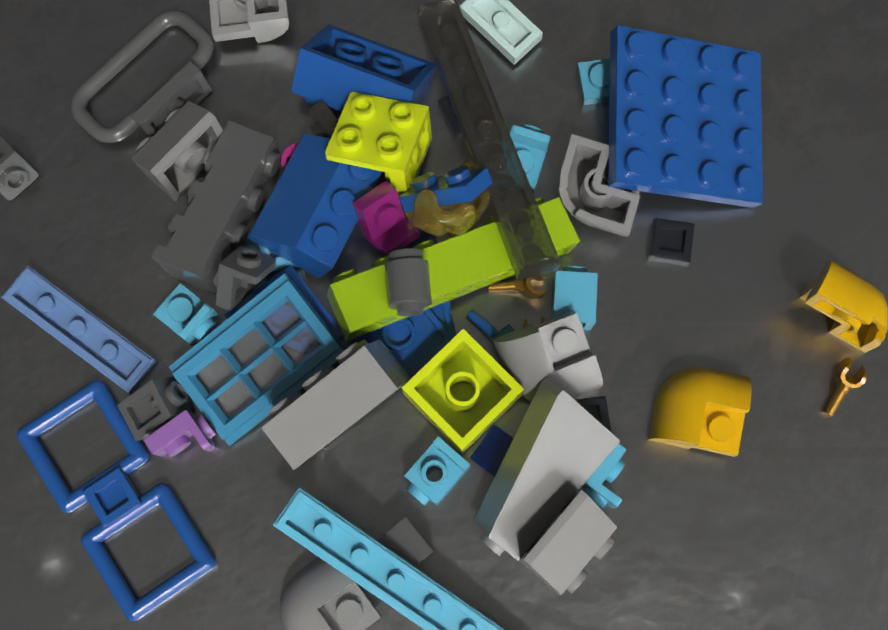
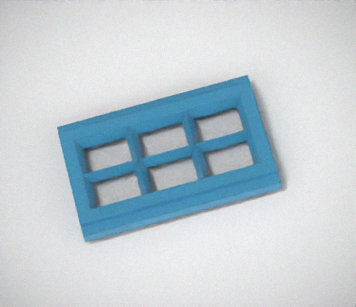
M284 273L172 363L169 368L173 372V376L222 440H225L231 446L269 416L268 411L280 401L303 389L301 385L320 370L323 369L324 371L329 366L337 362L335 358L345 349L293 280Z

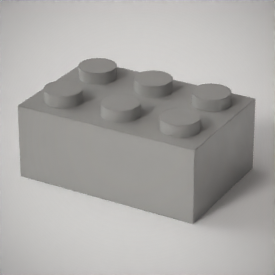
M365 339L358 344L357 342L352 344L335 358L340 364L337 368L331 365L324 371L323 369L301 385L306 391L303 395L298 391L293 396L286 397L268 411L272 419L262 426L261 429L293 470L318 453L411 379L381 339L369 344Z

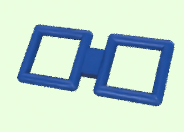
M98 379L91 381L17 431L18 441L61 511L70 513L86 502H89L99 518L100 523L82 535L81 544L128 620H139L214 568L216 563L214 556L169 485L159 483L140 496L128 477V474L148 461L149 454L141 441H135L115 399L103 381ZM95 400L128 455L71 492L37 437ZM160 504L195 561L139 599H136L102 542Z

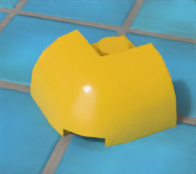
M833 260L826 262L820 275L807 284L800 296L805 301V304L835 320L829 330L830 334L864 353L880 346L887 334L888 305L884 294L869 280Z
M687 367L674 372L661 385L655 399L648 440L686 449L696 448L732 457L738 456L745 413L750 411L752 396L750 377L707 367Z

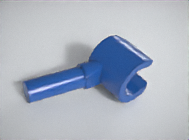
M471 310L466 316L467 319L490 337L493 344V339L515 331L510 324L498 331L474 310Z

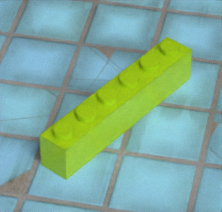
M558 197L545 202L544 198H538L525 204L519 213L509 216L507 211L501 212L487 219L485 226L472 230L471 226H464L450 233L448 240L437 244L433 240H428L414 246L412 249L422 250L424 259L429 262L432 304L424 307V311L569 254L580 240L560 198ZM388 256L375 261L372 264V269L359 274L356 269L337 275L333 278L334 283L329 286L327 298L346 342L410 317L397 315V310L388 307L385 264L389 262Z

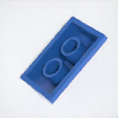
M328 24L300 48L291 92L303 96L311 104L327 105L340 110V113H342L351 92L420 105L437 64Z
M304 133L247 238L317 278H321L333 269L358 220L352 203L374 189L382 171L328 161L325 151L331 138Z

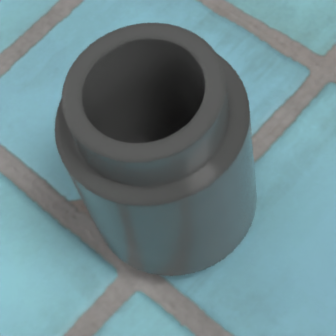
M400 249L390 252L388 254L389 262L385 264L388 307L397 310V315L399 316L423 314L424 307L432 304L429 262L424 259L423 251L419 249Z

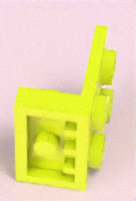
M351 92L326 148V159L328 161L385 172L386 180H390V184L396 188L398 197H400L412 187L411 181L418 177L432 139L429 106Z

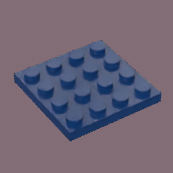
M617 25L610 32L608 187L750 208L763 204L761 53Z

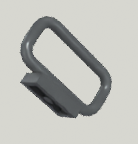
M169 10L162 12L154 17L79 86L73 94L70 104L74 119L84 130L100 142L114 143L122 141L138 127L148 137L154 136L165 125V120L172 111L182 108L188 101L198 105L212 91L200 71L213 53L214 45L211 34L197 20L184 11ZM179 26L197 41L198 47L195 53L117 125L105 127L87 110L88 101L167 28Z

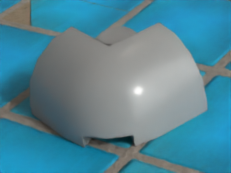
M209 0L212 36L216 42L255 37L257 43H262L282 36L289 29L287 0Z
M572 134L559 175L558 190L563 205L570 216L587 226L628 237L638 207L640 191L608 187L609 145Z
M575 311L536 326L532 324L493 339L503 368L524 388L522 396L532 402L541 382L545 378L558 385L572 398L603 386V379L596 356L591 352L579 317Z
M320 557L315 558L293 576L286 584L280 599V619L285 630H365L382 617L359 584Z

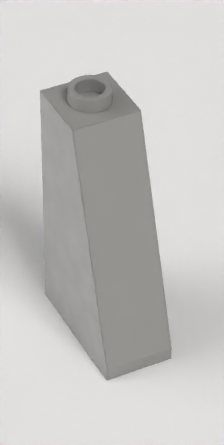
M548 378L541 382L474 519L484 532L480 539L485 545L499 556L505 550L517 561L520 560L620 442L617 437L567 392Z

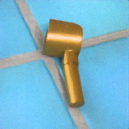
M536 270L529 273L524 280L498 281L489 285V292H523L526 297L537 299L547 290H535L531 286L530 280L545 279L547 274Z
M848 357L844 358L838 365V373L841 380L824 409V412L831 416H834L850 389L862 386L867 379L866 370L863 365L859 368L856 375H846V372L852 365V361Z

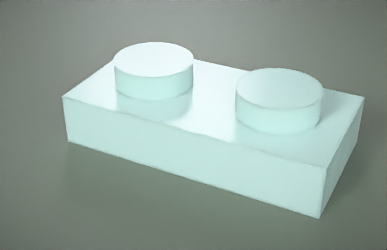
M466 0L460 5V14L514 65L542 40L543 32L509 0Z

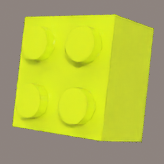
M464 329L402 387L403 395L461 454L486 432L522 396L524 388Z

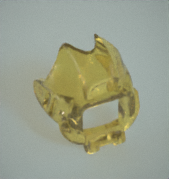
M465 161L460 165V167L468 166L469 170L478 169L472 161ZM424 189L416 198L414 211L406 212V215L413 227L435 236H442L448 232L457 235L463 234L474 226L489 204L490 192L485 189L471 202L439 207L436 195L431 190ZM442 208H448L452 211H444Z

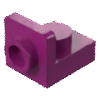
M384 181L352 203L365 239L385 256H388L392 251L405 248L420 237L418 228L404 216L396 188L387 181Z

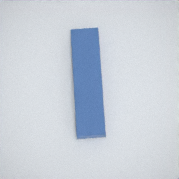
M28 265L1 297L129 394L135 392L157 363L155 359Z

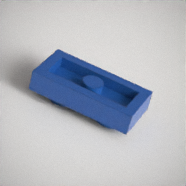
M462 166L447 172L443 176L436 177L434 172H430L416 177L411 181L412 187L403 193L399 199L405 212L471 202L493 182L487 168L469 170L468 166Z

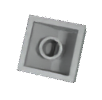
M188 101L182 108H177L168 115L165 125L154 136L147 137L139 144L136 154L131 159L147 177L176 202L192 186L194 180H197L206 172L205 161L223 130L216 117L210 111Z
M580 490L572 497L519 561L557 594L562 595L566 589L572 594L587 577L588 573L583 568L592 557L595 556L600 560L614 545L616 540L611 534L616 530L617 526L583 490Z

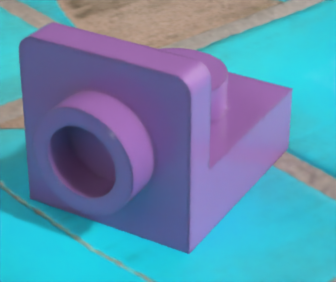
M185 410L143 441L152 454L161 457L167 454L169 457H173L191 444L188 439L191 436L195 437L203 450L213 451L217 446L212 437L217 433L203 414L196 417L194 413Z

